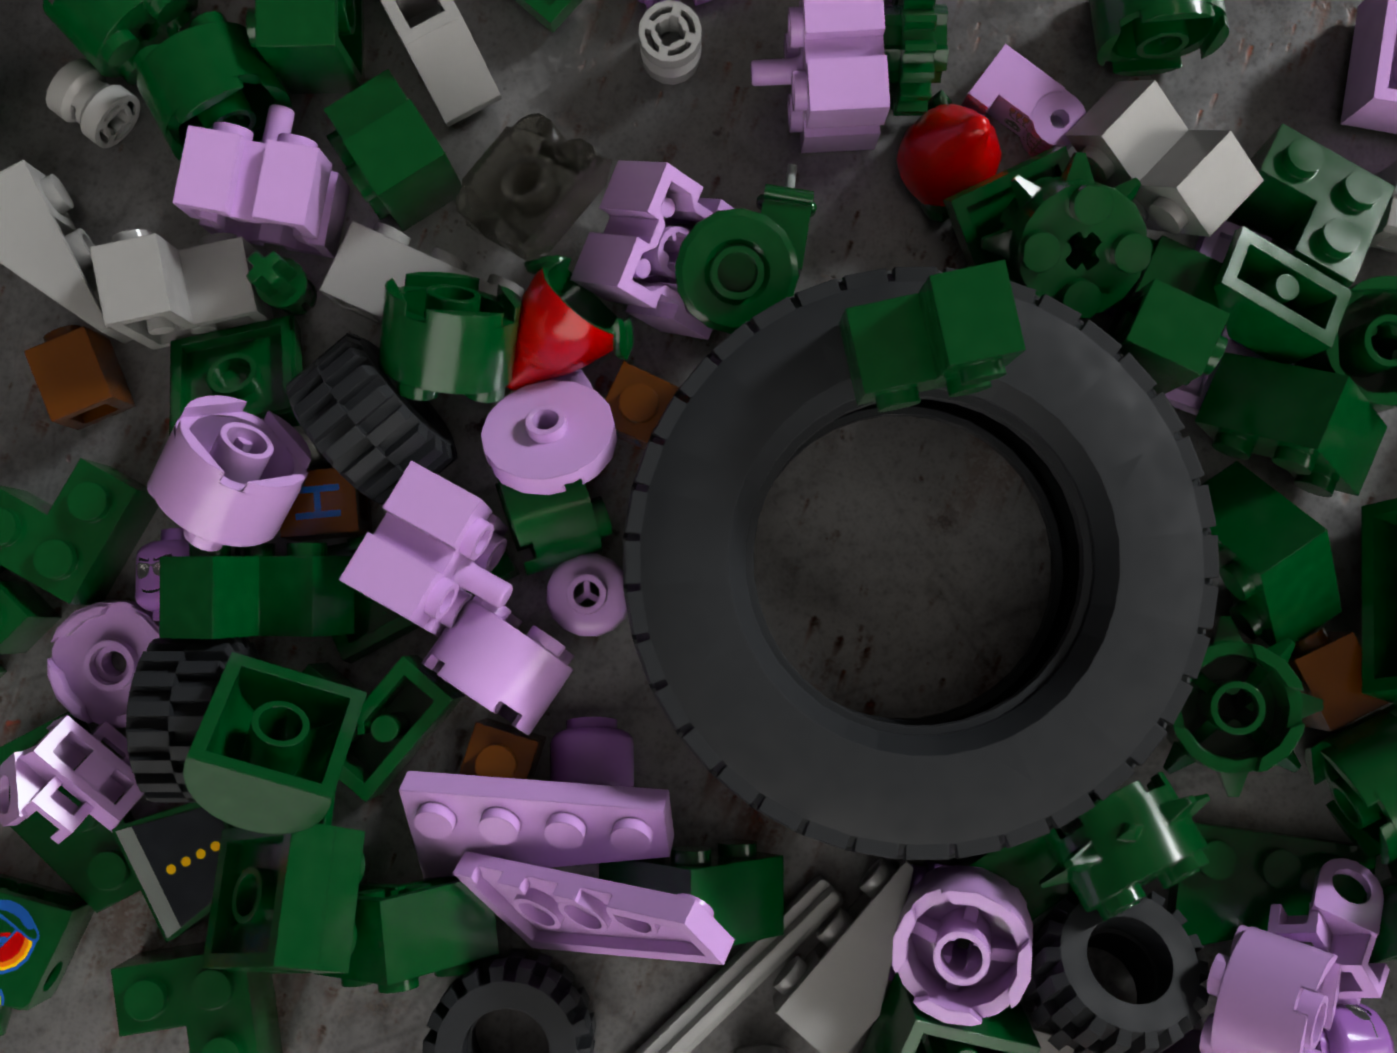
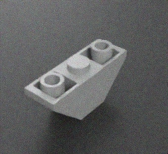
M379 0L447 127L502 99L454 0Z

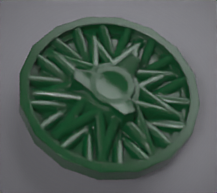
M744 208L719 210L697 222L681 242L675 263L677 291L689 313L708 328L732 334L742 324L750 321L752 317L786 297L793 296L799 278L797 252L785 230L765 214Z

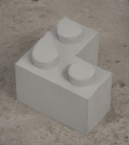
M1156 80L1117 81L1065 135L1077 152L1086 153L1095 181L1110 187L1118 186L1135 177L1141 182L1142 185L1132 202L1135 203L1147 230L1211 237L1264 181L1231 130H1189Z
M133 229L116 233L112 236L111 243L90 247L104 324L155 350L169 347L172 340L274 319L271 306L260 298L256 287L246 277L253 268L247 258L251 253L258 250L242 236L237 237L233 233L206 235L198 240L199 246L180 250L158 234L149 230Z

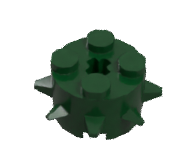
M1074 152L1061 177H1043L1033 183L1019 175L1011 180V185L1015 197L1002 213L1000 223L1003 224L1002 230L982 237L981 248L997 254L998 261H1006L1010 281L1035 289V295L1038 297L1044 294L1081 313L1080 318H1090L1109 307L1119 311L1124 302V297L1140 278L1141 272L1150 264L1152 249L1156 243V240L1147 237L1146 224L1135 203L1132 202L1142 185L1136 177L1115 187L1095 182L1085 152ZM1075 234L1076 241L1071 249L1067 241Z
M1219 616L1198 678L1190 679L1189 685L1193 689L1174 725L1167 724L1165 730L1168 732L1166 738L1171 743L1172 748L1163 768L1169 774H1172L1196 762L1214 770L1221 781L1227 797L1240 796L1249 772L1267 771L1275 765L1294 773L1297 772L1301 764L1293 749L1304 734L1305 723H1302V718L1324 710L1322 699L1300 692V690L1304 691L1302 682L1288 664L1296 644L1289 638L1268 648L1261 645L1244 643L1232 617ZM1223 694H1236L1238 696L1231 703L1238 708L1234 718L1218 714V710L1221 708L1218 702Z
M1159 772L1151 777V781L1146 785L1149 792H1146L1138 780L1113 792L1104 801L1100 799L1094 802V808L1079 816L1081 823L1070 829L1071 834L1065 836L1061 828H1053L1050 830V833L1043 837L1058 864L1039 881L1040 886L1046 888L1069 882L1085 911L1091 912L1097 909L1102 920L1106 921L1140 903L1139 900L1146 897L1142 886L1155 879L1159 880L1164 890L1196 874L1200 871V868L1210 863L1204 854V851L1210 847L1192 820V817L1210 800L1209 795L1206 793L1179 798L1164 773Z

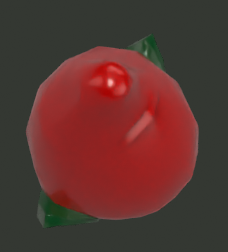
M941 89L931 97V101H928V112L924 113L904 132L896 161L901 179L911 194L920 201V206L928 218L944 222L949 216L943 200L996 175L1002 159V152L995 127L990 124V120L973 109L953 104L951 99Z
M559 255L542 256L524 262L527 272L534 274V277L522 298L512 380L506 386L512 391L526 385L570 374L591 364L613 350L616 357L625 361L628 360L633 348V321L631 315L624 319L618 318L596 295L571 281L572 273L568 270L571 261L569 257Z

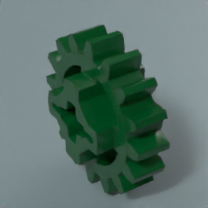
M892 0V5H884V54L887 55L889 94H891L890 109L893 110V116H922L928 112V101H931L932 97L931 83H941L942 71L947 70L949 48L947 45L948 8L946 4H935L936 0Z

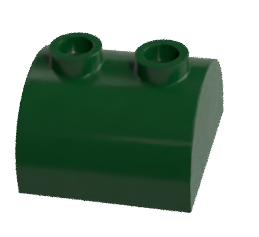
M232 652L185 759L183 776L189 793L211 815L244 830L264 834H289L303 831L316 825L325 817L330 808L367 692Z

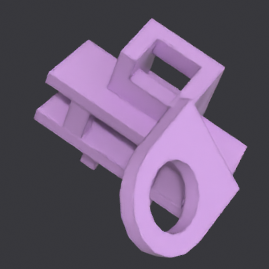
M68 715L53 721L46 728L49 732L37 745L21 752H14L1 764L0 824L3 827L16 826L37 811L58 828L50 837L57 844L72 834L89 814L112 832V829L118 826L129 810L145 794L139 790L134 773H132L126 738L106 721L90 734ZM103 740L107 745H109L122 757L119 758L118 756H116L112 751H110L106 746H104L101 743V741ZM62 786L81 802L80 805L77 806L58 788Z
M1345 858L1331 859L1320 868L1316 876L1312 899L1309 902V914L1288 916L1281 904H1271L1267 931L1301 943L1312 942L1314 947L1338 956L1335 961L1341 964L1338 1005H1359L1361 998H1381L1390 969L1386 963L1368 962L1376 938L1379 935L1384 904L1383 889L1372 872L1358 862ZM1336 874H1344L1356 879L1364 887L1367 893V901L1362 904H1356L1342 898L1333 886L1332 877Z

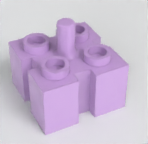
M800 0L799 7L788 8V33L784 34V58L751 61L752 86L791 85L792 94H788L789 133L800 132L801 153L875 149L881 134L880 125H884L890 109L887 55L884 54L883 38L885 32L884 0Z
M273 104L268 109L262 142L253 141L254 133L251 130L228 122H215L213 129L188 125L172 203L189 217L200 219L199 225L210 234L233 233L237 237L242 236L250 244L264 246V243L284 246L289 251L335 258L338 252L350 186L339 172L332 171L333 163L328 160L320 148H317L318 144L315 141L304 136L291 134L295 115L294 111L289 107Z
M618 160L599 207L608 213L610 218L604 233L589 232L570 280L606 301L628 304L625 312L660 332L709 340L713 329L708 328L689 313L677 291L675 263L681 242L697 222L716 211L735 208L722 199L699 198L703 186L668 162Z
M410 461L383 506L387 513L374 534L367 532L339 580L435 636L440 637L446 627H453L463 605L474 598L472 594L466 591L473 593L498 608L503 607L509 600L513 591L512 584L490 573L499 563L505 552L507 539L504 535L508 527L499 517L492 514L493 511L481 498L421 465Z

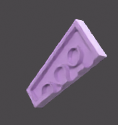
M407 771L399 789L424 879L455 876L453 871L465 851L552 868L670 857L674 840L669 790L421 771Z
M468 851L464 852L453 871V874L532 948L724 965L735 941L713 917L714 911L711 906L700 898L689 894L681 893L676 895Z

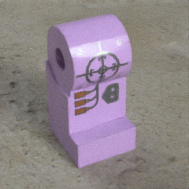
M1007 44L1003 46L961 104V106L973 109L981 115L985 116L988 113L1020 137L1023 148L1032 157L1055 146H1066L1068 151L1073 145L1065 135L1086 114L1083 104L1068 92L1065 87Z

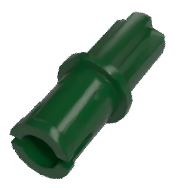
M258 251L250 254L247 260L253 268L246 277L256 287L258 295L264 302L295 316L308 313L301 306L304 302L312 308L315 306L317 290L313 283L307 279L306 273L297 262L290 258L281 257L274 251L266 257Z

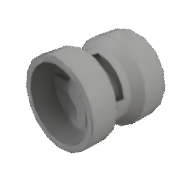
M666 0L655 3L646 10L639 24L638 35L643 67L652 79L662 84L675 85L685 82L696 73L701 62L702 27L699 17L691 7L680 1ZM670 31V34L664 35L662 38H660L662 34Z
M76 59L62 67L53 77L46 94V103L50 110L66 122H78L82 134L101 148H110L122 141L133 129L141 109L140 101L136 96L121 85H109L106 77L100 74L86 59Z

